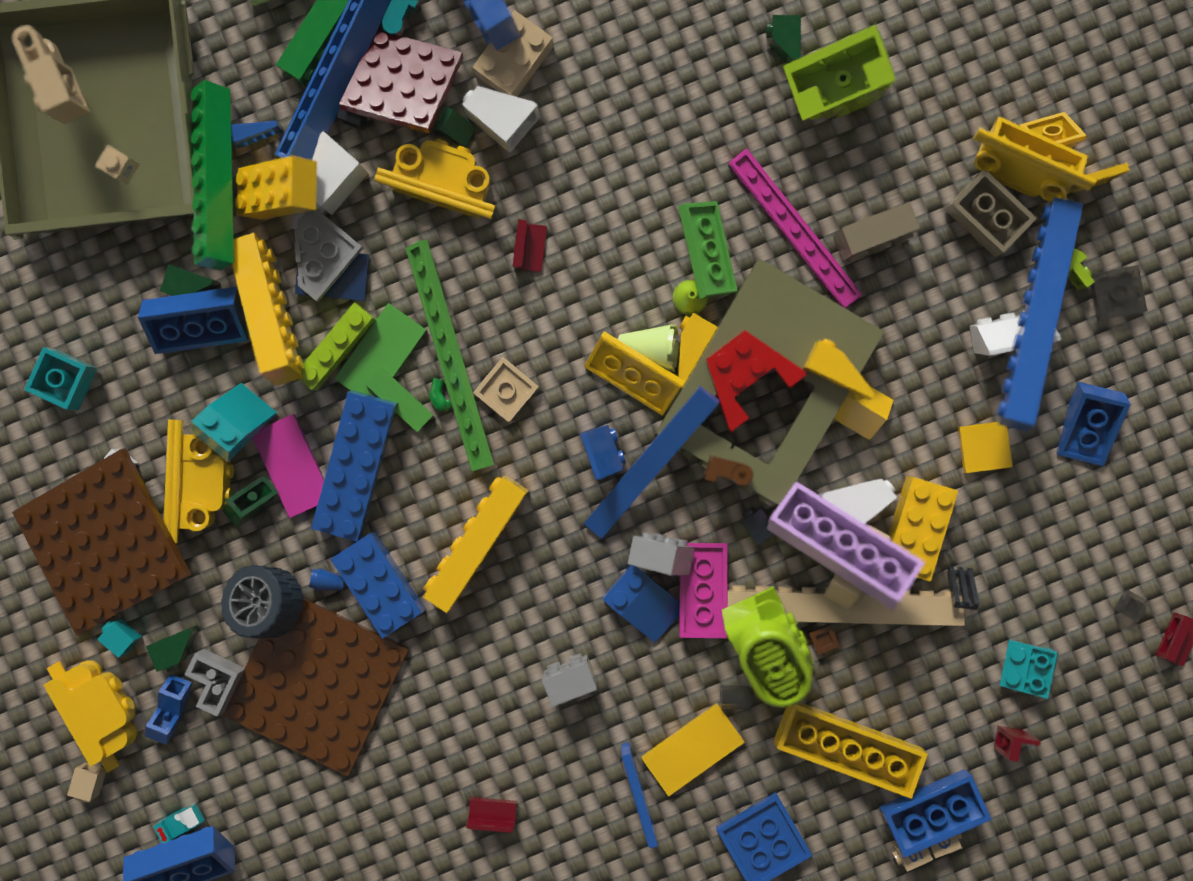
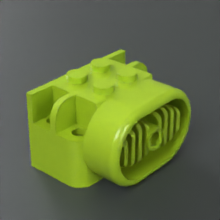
M876 24L783 66L802 121L807 119L816 120L824 116L827 118L844 117L850 112L867 107L878 101L896 81L888 52Z
M774 586L722 609L727 635L739 655L741 667L757 696L766 704L775 707H788L802 701L812 686L814 660L811 657V652L807 646L808 641L803 631H799L797 627L798 623L792 611L787 612Z

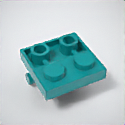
M1009 640L999 686L1049 699L1059 652L1048 647L1042 648Z

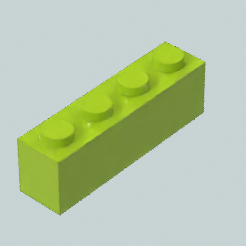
M354 302L306 359L304 369H302L303 378L299 380L311 390L318 391L368 332L376 318Z

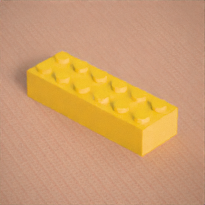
M254 233L233 239L234 263L232 266L260 374L275 386L303 378L302 369H304V363L301 356L297 355L298 341L290 329L293 322L289 312L285 310L284 305L287 304V299L284 292L280 291L279 283L282 281L278 270L274 268L273 263L276 262L274 252L271 248L268 249L264 240H260Z
M506 475L501 478L498 477L493 481L489 488L492 493L488 498H482L475 509L478 511L477 516L469 518L462 529L465 531L463 537L459 536L456 538L449 549L452 551L450 557L447 555L442 559L436 568L439 571L438 575L430 578L423 588L426 591L423 598L446 613L454 606L529 492L528 489Z
M801 702L785 708L773 741L779 750L911 799L928 753L920 746Z

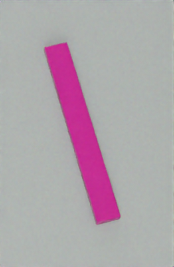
M746 148L732 159L728 166L838 305L847 308L863 294L749 150Z

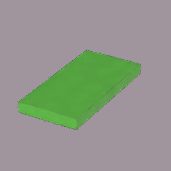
M717 201L679 205L678 208L699 299L737 293L738 290Z
M388 303L334 379L351 391L378 397L365 384L381 367L394 378L427 330Z

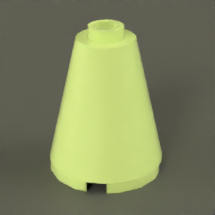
M667 325L619 335L618 340L669 372H675L674 367H677L679 342L674 339V335H679L677 325Z

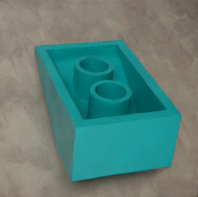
M240 383L199 413L191 421V432L229 462L277 412L244 384Z

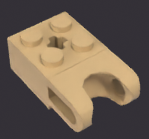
M29 26L17 29L13 34V43L26 72V75H24L26 83L33 89L36 95L34 102L37 108L63 124L91 113L72 68L63 62L57 46L48 39H42L41 35ZM26 35H31L34 44L31 47H26L23 44Z

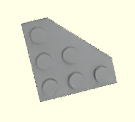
M316 209L314 211L297 213L292 221L293 229L295 230L296 243L294 244L298 265V286L319 302L361 252L363 247Z

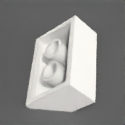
M1006 313L1000 315L998 320L992 321L991 317L978 319L977 324L970 325L974 353L995 355L1014 351L1015 349L1012 348L1013 339L1020 331V327L1017 326L1019 315L1015 316V313ZM1057 329L1055 331L1053 342L1061 341L1060 334L1058 333Z

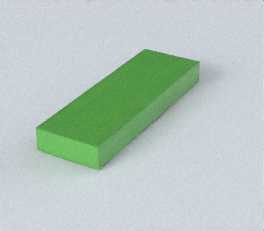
M382 367L365 384L379 398L398 403L396 413L416 432L434 415Z

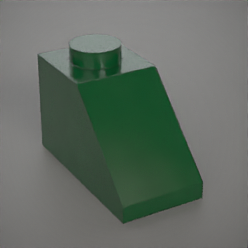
M772 15L770 23H766L765 37L769 38V46L786 64L801 58V15Z
M442 105L431 131L467 148L477 127L454 110Z
M168 264L160 292L166 293L168 297L210 291L218 288L220 282Z
M263 475L225 500L222 511L236 528H239L255 517L279 492Z
M197 625L146 646L156 672L165 669L166 673L180 668L179 663L187 659L199 630Z

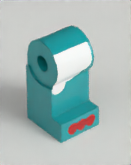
M391 0L382 20L384 31L389 35L401 36L404 31L403 23L410 10L415 13L417 12L420 5L419 0Z
M194 803L161 819L153 828L160 842L166 843L196 827L205 818L198 804Z

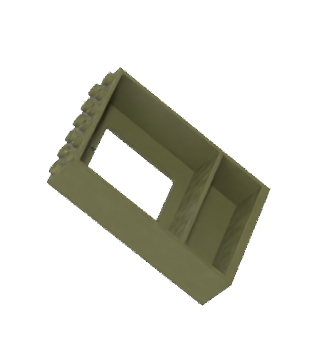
M759 258L746 277L655 434L659 435L699 386L715 397L717 391L714 387L706 359L744 330L801 369H803L815 342L819 340L823 342L824 339L830 340L837 344L836 348L845 354L859 374L884 334V331ZM803 369L807 375L802 380L811 384L814 389L769 464H765L737 446H734L733 450L730 449L732 445L730 442L701 425L677 452L690 459L692 456L699 459L697 464L705 469L710 455L748 465L753 471V478L750 483L739 485L738 488L751 495L754 492L760 495L758 500L768 506L780 505L798 480L848 395L849 390ZM719 476L729 483H733L731 479Z

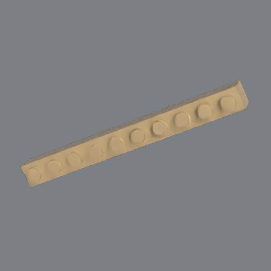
M732 585V589H727V607L766 590L769 586H755V589H746L744 585ZM779 586L778 590H776L787 612L792 611L797 622L964 626L965 609L953 608L950 590H943V594H934L933 590H919L918 594L910 593V590L907 589L894 611L867 593L861 599L858 606L853 604L847 610L823 596L828 587L825 588V591H816V587H802V591H796L790 586ZM959 595L960 601L963 602V597Z

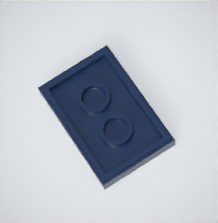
M359 253L323 298L366 302L370 255ZM297 265L295 294L302 296H310L298 286Z

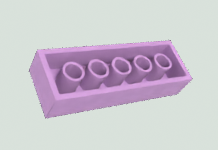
M798 482L793 485L773 513L767 527L769 531L893 611L925 563Z

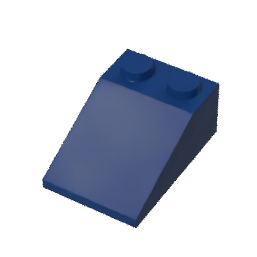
M1078 382L1069 402L1057 455L1104 466L1131 405L1125 393Z
M605 425L580 433L596 480L623 470L622 464H625L626 461L622 450L617 451L614 442L619 440L614 428L610 429L609 425Z
M629 565L603 595V600L611 608L654 642L662 636L679 616V601L638 566Z

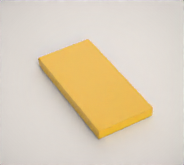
M605 331L602 333L584 365L586 369L662 416L685 383L681 378Z
M715 703L642 755L641 759L666 794L670 796L745 742L718 703Z

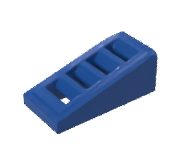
M276 120L234 124L231 126V140L234 146L242 148L284 132L283 126Z

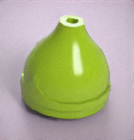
M685 280L675 287L673 303L680 313L685 315L697 314L706 307L708 298L699 299L695 280Z

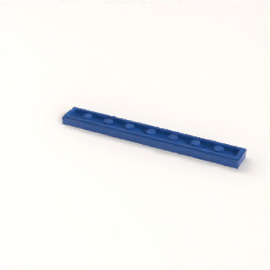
M699 386L585 520L584 525L600 538H603L718 405L719 400Z

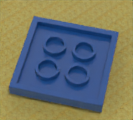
M776 792L716 826L718 834L746 881H770L813 856Z

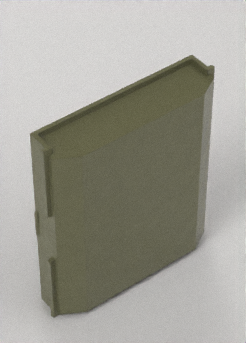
M22 0L0 3V190L6 235L17 240L24 239V233H53L194 216V210L192 209V201L194 199L192 187L193 165L191 163L193 155V143L191 142L193 133L191 91L193 87L191 76L194 74L186 0ZM29 26L36 30L42 39H48L57 46L63 62L72 68L91 113L63 124L37 108L34 102L36 95L33 89L26 83L24 78L26 72L13 43V34L17 29ZM31 35L24 37V46L31 47L34 44ZM107 145L140 164L128 185L95 166Z

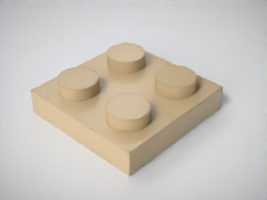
M502 357L473 393L510 423L539 386Z

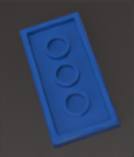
M630 742L623 743L621 746L622 760L648 847H657L656 829Z

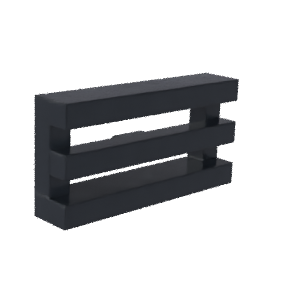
M949 566L947 577L953 608L977 610L980 602L973 569L967 568V571H964L963 567H958L957 570H954V566ZM956 577H959L963 602L960 601Z

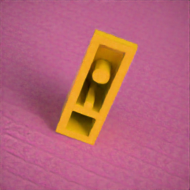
M695 313L690 318L685 316L679 327L683 331L680 334L677 377L685 382L717 329V326Z
M824 339L823 342L820 340L815 342L803 369L868 400L874 399L876 394L845 354L836 348V343Z

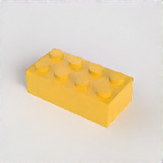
M289 156L238 168L236 175L237 197L235 200L237 216L262 220L316 210L317 161Z
M906 476L888 536H890V541L925 562L916 577L931 582L958 490L916 477Z

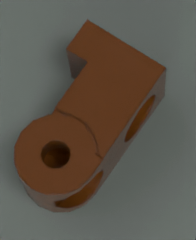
M710 455L704 479L716 482L718 475L729 478L738 485H746L751 482L753 471L746 464Z

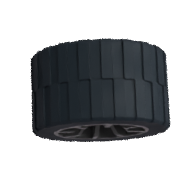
M258 565L245 566L241 570L236 571L227 581L221 599L222 616H224V621L230 627V630L241 637L279 638V636H284L288 631L292 630L300 619L304 600L302 588L296 577L291 575L289 571L282 570V568Z

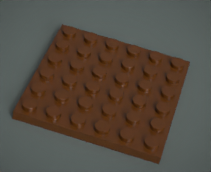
M126 448L116 451L12 512L76 636L191 575Z
M303 597V610L301 611L299 621L296 622L292 630L288 631L284 636H279V638L258 639L222 716L349 776L410 648L387 637L382 639L379 633Z

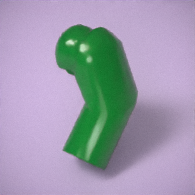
M433 378L429 399L436 410L447 412L451 408V402L442 395L444 380Z

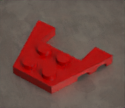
M746 330L706 359L730 431H733L749 419L734 397L772 368L776 370L788 388L807 375L806 371Z

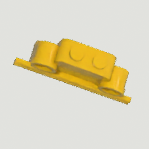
M998 117L990 132L979 128L973 136L972 140L981 143L979 152L974 160L975 167L980 171L985 169L999 183L1031 197L1040 195L1043 199L1052 202L1054 197L1065 199L1072 185L1089 191L1096 182V179L1083 174L1087 155L1004 118Z
M435 139V142L431 140L425 141L421 145L420 150L413 144L402 145L396 152V163L393 172L378 167L374 178L375 182L387 185L394 192L477 219L481 217L492 219L496 207L485 202L490 188V177L484 168L477 166L475 158L470 154L471 150L462 146H458L457 149L450 147L448 142L441 139Z
M168 420L164 523L175 543H178L179 529L200 531L210 527L215 521L214 511L223 510L225 500L233 496V490L230 488V478H233L234 466L231 464V460L227 462L196 435L183 434V420Z
M92 660L84 661L67 672L61 661L48 667L47 670L53 680L45 683L43 686L89 766L91 767L101 762L107 773L120 766L114 753L123 747L129 746L137 738V729L131 722L135 718V705L132 699L125 694L121 680L111 672L102 673L101 666Z

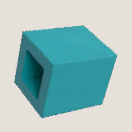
M121 618L106 623L101 629V636L97 640L115 656L120 658L128 654L143 636Z

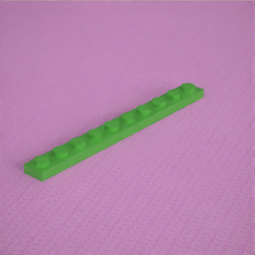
M420 240L405 249L471 470L475 471L492 466L494 463L427 240Z

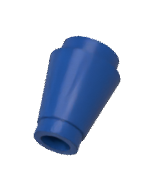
M321 568L312 570L309 588H315L314 591L343 590L344 580L341 575Z

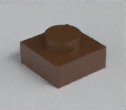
M830 623L808 632L817 655L840 647Z

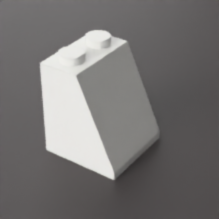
M477 86L474 91L470 90L463 98L464 103L462 106L467 117L509 153L540 118L536 103Z
M323 131L319 136L312 159L317 161L316 209L321 213L327 211L332 215L368 175V172Z
M883 479L871 480L817 494L863 524L897 498L894 494L896 490L888 480L883 481Z

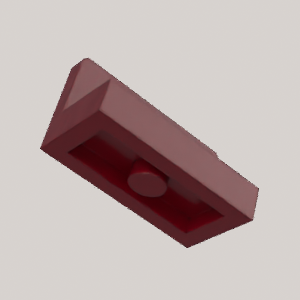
M518 219L512 264L514 269L533 272L542 271L547 233L545 225L529 224L528 220Z
M1174 612L1155 655L1184 666L1193 646V619Z
M997 726L994 749L1008 760L1019 761L1022 743L1035 746L1041 745L1040 740L1025 730Z
M471 797L466 829L512 833L515 827L517 801Z

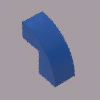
M172 674L169 675L158 692V707L145 726V737L165 745L168 744L185 710L192 682Z

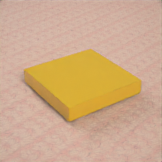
M1127 162L1086 175L1096 179L1095 184L1092 186L1094 187L1111 182L1128 173L1130 169ZM1072 185L1071 188L1068 190L1067 194H1071L1084 189L1076 185Z
M998 421L958 427L964 473L1013 467L1006 426L998 425Z

